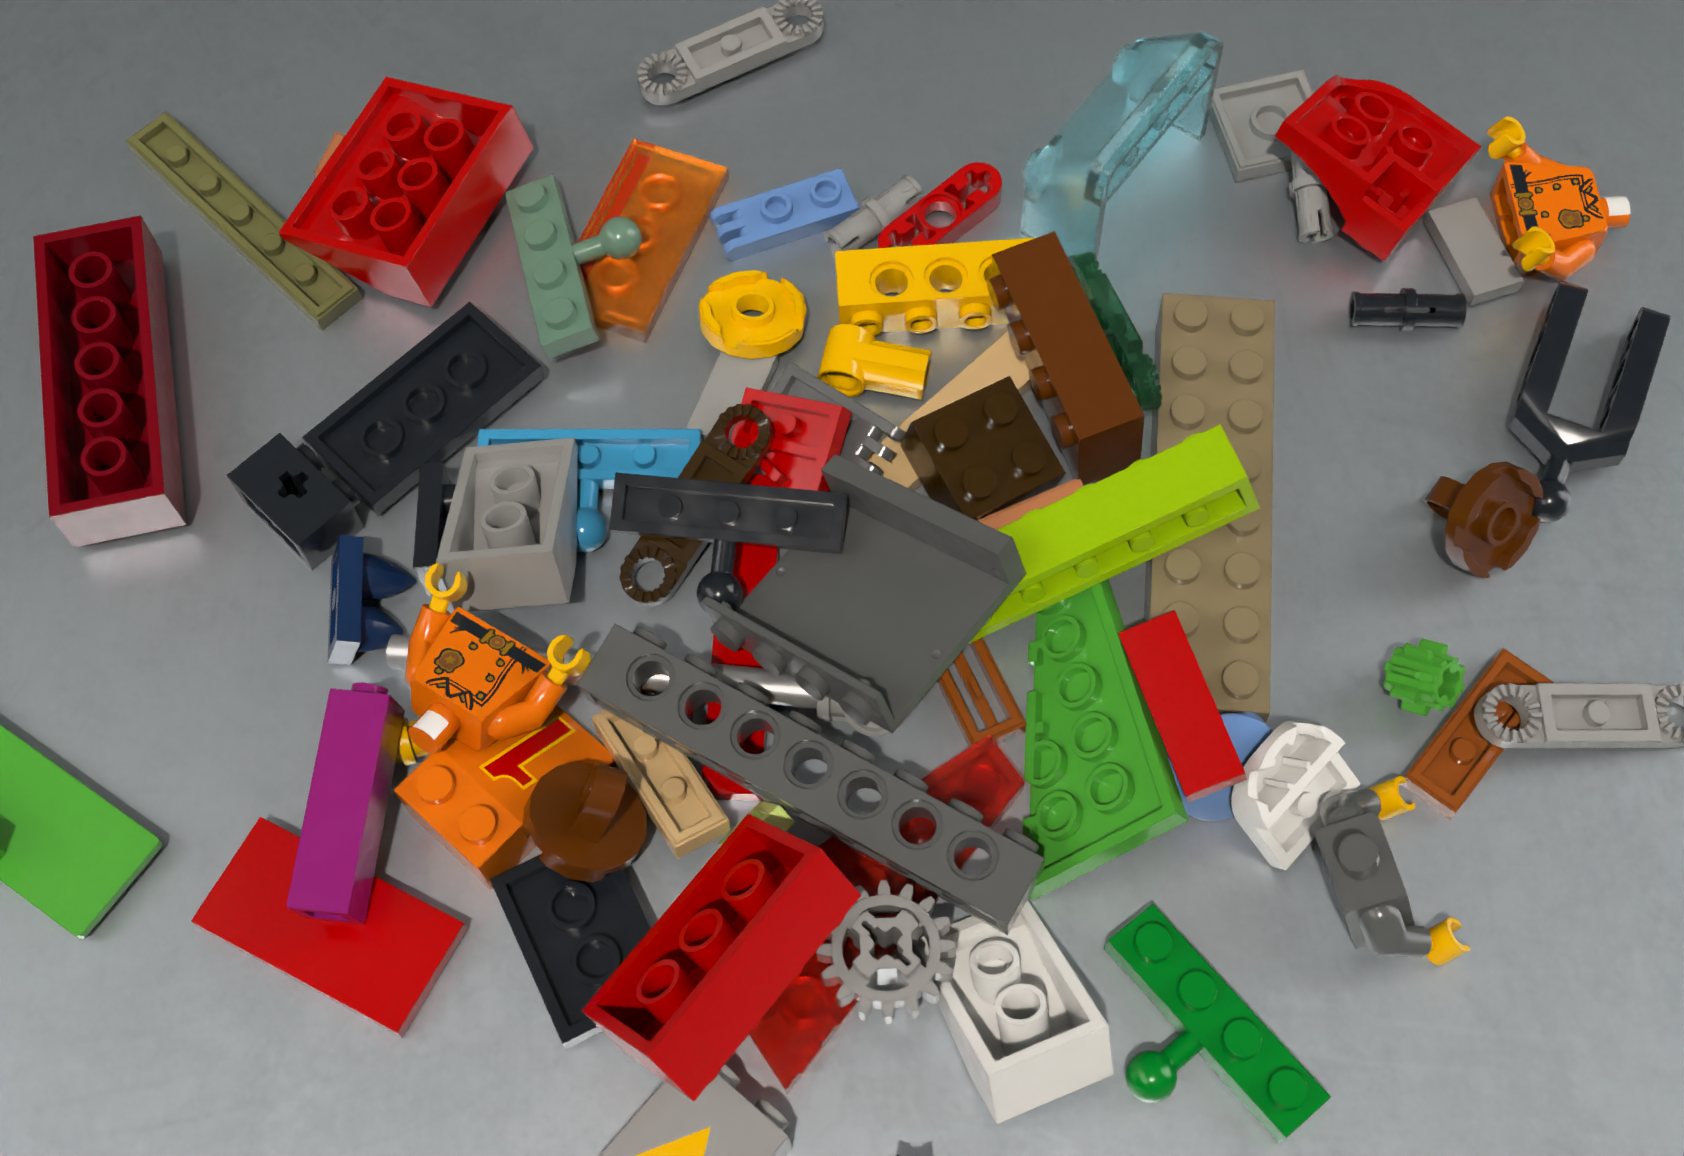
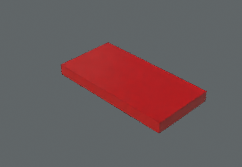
M259 817L191 922L207 933L403 1038L466 934L468 927L462 921L375 876L373 878L365 924L304 918L286 908L300 837Z

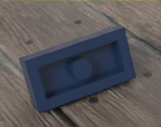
M340 535L331 559L327 660L329 664L351 665L356 652L374 651L388 645V641L393 634L402 635L404 631L387 613L376 607L362 604V599H380L395 595L415 584L416 578L395 562L382 556L363 552L364 537Z

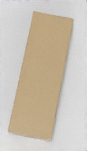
M606 710L591 717L594 730L619 769L627 773V782L639 794L646 812L676 859L731 831L728 817L686 755Z

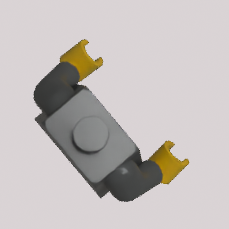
M1397 776L1366 789L1341 793L1328 798L1320 808V817L1324 827L1314 830L1315 838L1355 949L1368 946L1372 952L1383 956L1420 958L1427 956L1437 966H1442L1469 952L1470 946L1460 944L1453 935L1454 931L1462 927L1457 919L1449 917L1429 929L1414 924L1408 895L1380 820L1385 821L1415 809V803L1406 804L1399 793L1398 786L1407 783L1406 779L1402 776Z

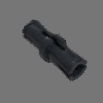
M1402 288L1400 293L1352 292L1349 300L1350 326H1398L1400 332H1412L1415 326L1462 328L1466 319V297L1462 293L1455 295L1417 294L1414 288ZM1386 307L1429 308V312H1385L1384 309Z

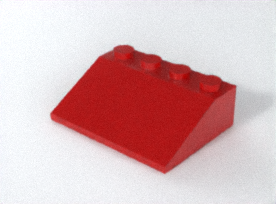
M385 77L278 233L283 240L389 296L432 307L530 155L533 146L512 105Z

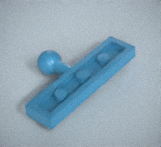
M479 429L477 446L575 437L578 446L577 551L587 553L598 549L606 539L607 524L603 516L597 511L599 489H614L616 472L678 478L703 438L701 429Z

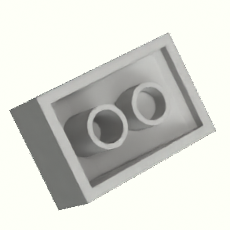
M575 437L465 448L436 563L444 566L442 579L447 590L453 586L458 571L466 578V593L459 600L451 602L454 610L458 606L470 612L569 603L577 554L578 446Z

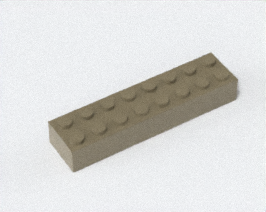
M1163 293L1155 331L1150 457L1181 443L1192 434L1204 432L1221 424L1249 478L1260 509L1146 561L1144 622L1175 610L1219 713L1240 714L1243 712H1253L1258 714L1266 723L1270 714L1275 301Z

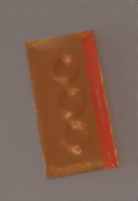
M633 138L578 241L581 242L599 235L606 221L619 216L633 220L640 228L642 234L641 246L634 256L618 260L605 255L580 265L596 327L637 341L647 342L709 219L710 212L715 208L729 180L727 167Z

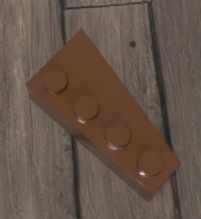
M1055 231L992 254L993 277L986 280L991 300L997 311L1004 309L1009 320L1007 329L1011 343L1017 355H1023L1029 369V378L1034 393L1044 406L1053 433L1073 479H1081L1083 485L1096 483L1128 468L1133 462L1140 460L1145 415Z

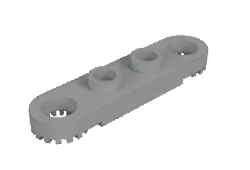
M780 0L778 4L769 8H765V6L676 43L673 49L661 52L659 55L656 53L651 54L652 58H644V63H640L638 66L637 79L640 93L650 103L670 105L810 45L818 40L823 33L822 7L820 4H817V0ZM802 15L811 19V22H807V26L802 24V28L799 29V25H796V28H793L792 24L788 26L787 20L793 16ZM661 73H670L676 76L675 80L671 81V85L666 83V87H663V84H660L658 87L657 83L652 85L651 81L654 76Z
M1503 684L1493 688L1479 699L1474 712L1475 723L1481 735L1488 742L1501 748L1684 747V729L1681 730L1679 726L1674 728V722L1669 723L1667 721L1670 719V716L1665 715L1668 712V709L1665 707L1668 706L1669 702H1674L1684 708V684ZM1498 702L1508 703L1517 710L1521 720L1518 731L1515 729L1509 731L1510 728L1508 727L1503 728L1502 722L1498 724L1496 720L1499 718L1494 716L1496 713L1494 707L1497 706Z

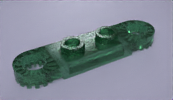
M1092 251L1069 256L1068 259L1143 413L1160 408L1162 405L1160 390L1162 388L1161 384H1155L1154 381L1160 378L1158 374L1153 375L1157 368L1155 364L1153 365V359L1149 358V354H1143V341L1106 273H1102L1101 269L1098 270L1100 264L1098 260L1096 261V255Z

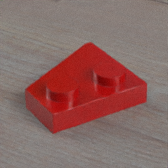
M746 387L741 404H750L753 407L759 408L766 415L773 430L772 445L759 464L761 470L783 488L829 492L828 484L821 469L834 454L840 455L852 412L840 405ZM742 420L735 423L730 441L739 449H742V447L748 448V445H753L754 441L758 439V425L750 420Z

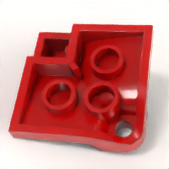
M1338 75L1327 80L1282 122L1275 134L1278 140L1289 147L1306 163L1329 191L1346 222L1341 230L1353 238L1361 248L1372 252L1383 261L1407 238L1416 224L1466 168L1482 147L1406 92L1384 82L1348 79Z

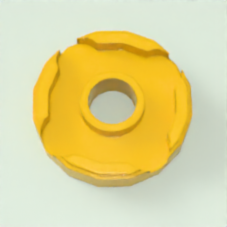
M750 270L733 272L716 279L708 286V293L703 298L701 297L698 313L701 333L713 347L730 356L758 359L773 357L785 352L802 338L806 325L807 308L803 294L792 282L782 277L780 282L768 279L767 272ZM757 310L764 314L751 317L742 314V312Z

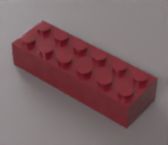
M141 215L33 236L49 518L74 548L186 525L163 255L160 247Z

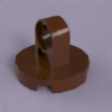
M1507 461L1496 462L1476 472L1466 484L1440 476L1424 502L1431 510L1447 520L1445 548L1452 564L1481 578L1490 577L1489 571L1495 567L1504 571L1508 570L1528 550L1538 531L1541 520L1532 515L1534 497L1543 500V488L1538 477L1528 470Z
M575 762L559 765L539 779L524 806L523 830L526 838H529L531 834L534 843L542 851L539 859L546 867L568 879L596 882L603 880L606 874L618 872L620 869L623 871L630 866L647 836V814L639 794L627 782L628 775L626 772L596 762V764Z

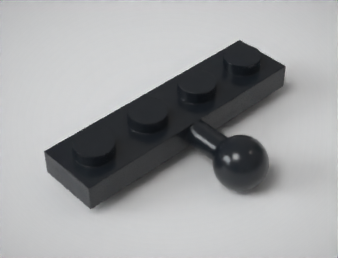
M616 472L609 530L620 534L714 542L711 572L705 575L698 584L696 592L697 601L705 612L706 610L701 602L706 596L720 604L724 601L730 604L733 611H736L743 599L742 585L734 576L737 545L842 554L848 496L846 493Z

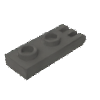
M791 361L771 391L773 393L840 405L851 411L852 414L839 456L879 475L883 473L879 466L867 461L871 453L874 452L889 462L895 454L893 450L879 442L882 435L885 433L889 438L898 442H902L905 438L906 432Z

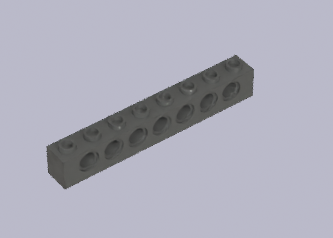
M616 623L614 624L576 684L588 701L768 802L779 804L786 812L1004 934H1009L1044 870L1045 858L1036 854L1039 846L1034 841L1012 829L1006 828L1003 835L986 827L981 824L984 818L983 815L960 800L951 798L948 805L933 798L926 794L929 786L905 770L896 769L894 775H891L872 764L875 760L874 755L852 741L844 739L841 745L838 746L820 736L822 728L799 712L791 710L788 716L785 717L767 707L770 702L769 698L750 685L738 682L735 689L716 679L718 671L704 660L691 654H687L684 660L679 659L665 651L667 643L651 631L637 626L632 633ZM659 674L669 677L668 686L662 693L656 696L642 695V687L648 678ZM708 702L721 705V712L714 722L707 725H697L692 722L693 713L700 705ZM756 731H768L774 735L770 748L761 754H749L743 750L747 737ZM818 759L827 764V771L824 777L816 783L804 784L795 779L798 767L807 760ZM862 788L874 789L882 796L878 807L867 814H858L848 808V801L851 795ZM918 817L930 820L936 826V831L928 842L912 844L901 836L902 829L909 820ZM977 847L986 851L992 860L988 869L978 875H968L960 871L955 862L963 850Z

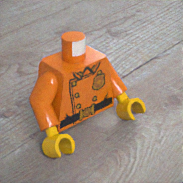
M1504 117L1487 129L1488 136L1495 139L1488 145L1489 156L1496 160L1503 158L1506 162L1503 163L1490 193V199L1501 241L1522 277L1541 272L1557 281L1566 280L1593 260L1608 229L1627 227L1630 220L1628 198L1626 196L1600 197L1593 171L1587 167L1568 166L1539 155L1525 143L1524 129L1513 117Z
M440 563L432 565L426 572L425 585L433 596L430 604H423L409 639L405 680L411 688V708L420 716L408 730L411 740L420 749L429 754L438 753L452 736L474 750H485L497 739L504 741L539 729L567 690L568 686L565 683L567 677L583 675L591 662L590 653L581 648L570 663L564 664V655L573 644V639L564 634L557 636L551 641L547 651L548 659L459 606L451 614L447 611L449 602L457 601L464 596L467 591L466 578L458 571L453 586L449 590L442 592L439 590L438 584L443 576L444 566Z

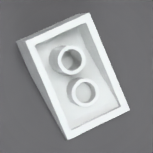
M1028 899L1008 935L974 916L950 925V931L940 939L956 942L955 957L940 960L953 968L950 982H939L936 980L933 982L940 992L938 1005L970 1077L997 1124L1114 1075L1109 1026ZM925 936L919 937V942L913 948L917 957L921 959V965L926 967L930 953Z

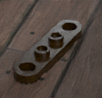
M736 404V406L726 408L727 410L718 416L719 419L705 440H702L678 478L747 484L772 445L773 430L766 415L759 408L753 407L750 404ZM742 420L755 422L758 425L759 434L757 435L758 439L754 441L753 445H748V448L742 447V449H739L729 443V431L735 423ZM641 536L629 555L624 558L625 561L620 567L619 580L623 590L634 601L642 605L656 606L665 603L675 594L708 542ZM650 561L661 563L665 574L663 584L661 583L658 589L655 588L654 591L645 592L639 590L635 582V575L639 567Z

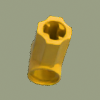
M839 324L829 330L817 378L848 397L858 396L866 389L922 400L928 383L932 351L876 341L875 337L862 327L852 324Z

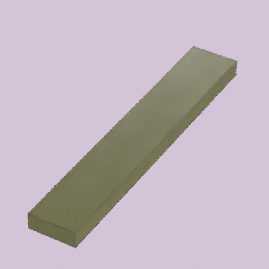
M167 112L161 114L125 141L130 151L321 331L363 299L359 288L336 267L283 240L278 232L286 221Z

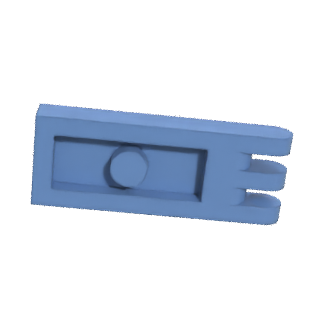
M838 168L719 206L710 212L709 217L713 226L717 228L716 234L720 243L724 244L723 251L728 260H737L832 229L860 209L842 168Z

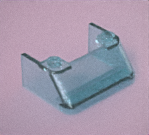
M1205 32L1140 38L1133 45L1125 44L1117 54L1112 69L1047 146L1043 150L1040 148L1035 149L1027 159L1022 171V177L1026 179L1021 234L1028 238H1036L1055 231L1070 263L1091 274L1097 267L1105 207L1116 191L1170 126L1179 129L1198 141L1205 135L1224 47L1223 42Z

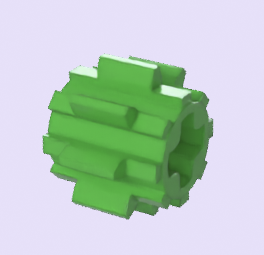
M1422 638L1418 646L1406 643L1404 648L1397 646L1392 651L1393 656L1384 666L1386 680L1383 681L1386 690H1390L1391 697L1402 700V710L1427 716L1430 708L1443 711L1444 707L1452 708L1456 704L1455 700L1464 690L1463 674L1466 672L1464 665L1457 664L1459 658L1446 655L1448 645Z

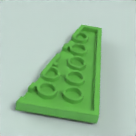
M1109 579L1036 612L1035 641L1028 643V663L1034 666V689L1032 692L1027 693L1024 780L1030 783L1031 787L1030 817L1023 818L1022 834L1039 846L1036 854L1045 858L1044 870L1029 896L1032 900L1044 896L1189 821L1162 738L1118 635L1119 632L1125 630Z

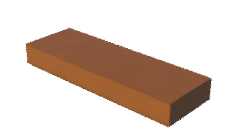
M1504 648L1404 776L1407 783L1402 784V786L1450 820L1505 749L1491 744L1479 732L1474 717L1475 707L1479 699L1498 685H1507L1509 683L1515 685L1554 683ZM1498 702L1497 706L1494 707L1496 709L1494 716L1499 718L1496 720L1498 724L1502 722L1503 728L1508 727L1510 728L1509 731L1513 729L1518 731L1521 720L1517 710L1508 703Z

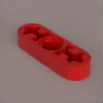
M974 162L963 166L886 226L879 234L878 248H889L894 245L904 247L910 244L911 246L956 242L999 206L1002 189L1000 173L993 166L982 162ZM969 186L977 189L968 195ZM983 186H986V187H987V192L984 193L983 191H981V190H979V189L982 188ZM935 211H945L950 213L955 220L947 227L938 228L930 225L926 221V217Z

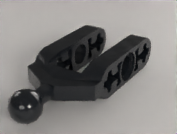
M1560 280L1544 317L1509 424L1510 430L1546 465L1543 477L1539 480L1543 488V500L1534 497L1532 512L1533 516L1541 519L1540 522H1555L1564 517L1569 511L1571 504L1570 492L1565 486L1569 472L1617 466L1625 457L1643 410L1669 326L1670 315L1645 307H1641L1628 333L1598 429L1595 430L1547 413L1588 294L1587 288Z

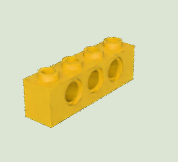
M1035 238L835 251L839 324H852L862 327L873 336L884 332L910 331L912 333H927L934 329L958 327L977 330L988 325L1009 324L1004 309L996 310L987 288L986 280L993 277L992 254ZM949 289L952 292H940L938 290ZM887 293H897V294H899V295H896V296H886V295H884V294H887Z

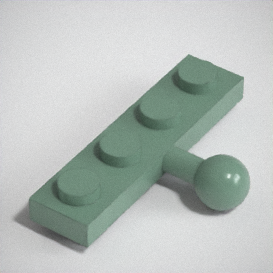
M553 174L506 191L505 196L541 348L548 359L599 341L580 265L605 255L618 260L634 256L642 243L640 228L633 220L627 217H614L604 223L599 235L575 243L561 188Z

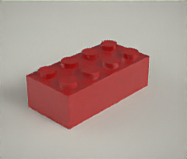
M747 814L581 1011L625 1054L694 1102L706 1086L717 1077L720 1069L749 1033L759 1025L763 1016L783 991L801 973L805 964L830 933L841 924L845 915L860 898L861 894L821 848Z

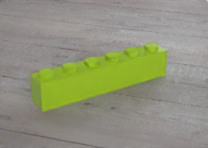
M1221 424L1204 432L1192 434L1173 447L1149 458L1137 460L1128 468L1099 482L1084 485L1073 494L1044 508L1029 511L1020 519L997 529L1013 537L1026 575L968 644L1260 509L1249 478Z

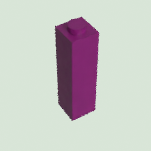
M353 683L351 690L330 688L286 908L304 918L365 924L405 713L400 704L388 694V689L370 683Z

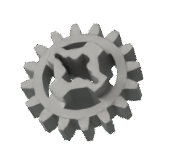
M880 880L878 895L871 897L859 885L855 888L861 894L860 898L847 912L841 924L826 938L832 943L823 944L817 949V960L819 962L833 964L821 973L822 982L825 987L840 983L841 987L836 995L837 1004L842 1008L853 999L859 1002V1019L865 1021L873 1008L882 1009L885 1024H892L895 1009L903 1007L906 1013L914 1019L918 1017L917 1000L923 997L933 1004L939 1001L940 992L933 982L935 980L939 982L951 981L953 968L940 961L955 957L956 942L940 939L950 931V920L948 917H939L932 920L931 916L935 910V899L930 896L916 904L913 902V885L908 883L901 890L899 896L890 895V887L887 880ZM884 913L897 915L895 918L873 917V915ZM922 933L927 940L930 953L926 967L921 965V959L912 952V948L919 942V937ZM848 936L853 939V944L860 950V955L853 961V967L848 970L843 958L844 945ZM893 943L897 945L898 958L896 960L887 954L879 960L875 959L876 944L885 949L889 948ZM877 985H898L901 989L879 991L875 990V987Z

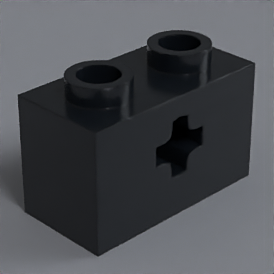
M278 433L231 471L227 477L243 502L313 571L334 553L340 535L355 536L364 528L355 510L360 501L342 479L337 477L330 482L321 473L325 467L307 445L302 443L295 448L281 433Z

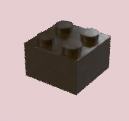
M1010 376L912 421L900 445L930 499L977 521L1055 488L1066 474Z

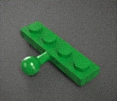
M1154 904L1150 905L1107 941L1104 950L1180 1033L1160 1052L1145 1050L1131 1058L1126 1067L1125 1080L1128 1089L1136 1098L1147 1103H1157L1168 1098L1176 1087L1177 1071L1199 1054L1279 1144L1331 1098Z

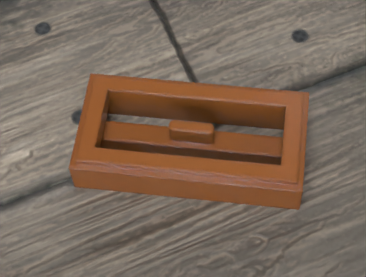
M983 638L967 645H970L1007 718L1006 721L998 724L962 651L953 661V664L986 728L985 730L978 731L947 669L937 680L973 755L983 751L986 745L993 743L995 746L1004 742L1007 736L1012 734L1019 736L1026 733L1027 725Z

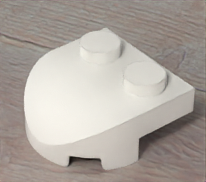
M1296 721L1282 723L1268 736L1244 765L1243 769L1247 780L1237 783L1233 787L1231 806L1234 817L1272 867L1287 870L1315 838L1314 830L1324 827L1320 817L1321 805L1333 795L1355 791L1361 784L1338 753L1345 742L1335 732L1326 727Z

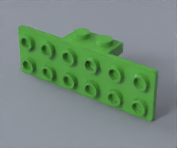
M0 725V881L75 937L84 939L162 848V841Z

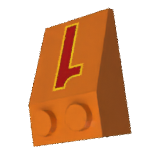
M556 705L539 729L504 741L497 739L485 750H474L453 737L447 741L438 753L430 754L394 789V792L409 814L492 891L494 888L490 878L517 866L536 847L531 834L529 838H526L524 833L523 813L524 806L539 779L555 767L575 762L596 764V762L612 768H615L617 764L608 750L562 708Z

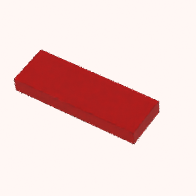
M1175 610L1119 632L1118 635L1188 803L1247 780L1246 773Z

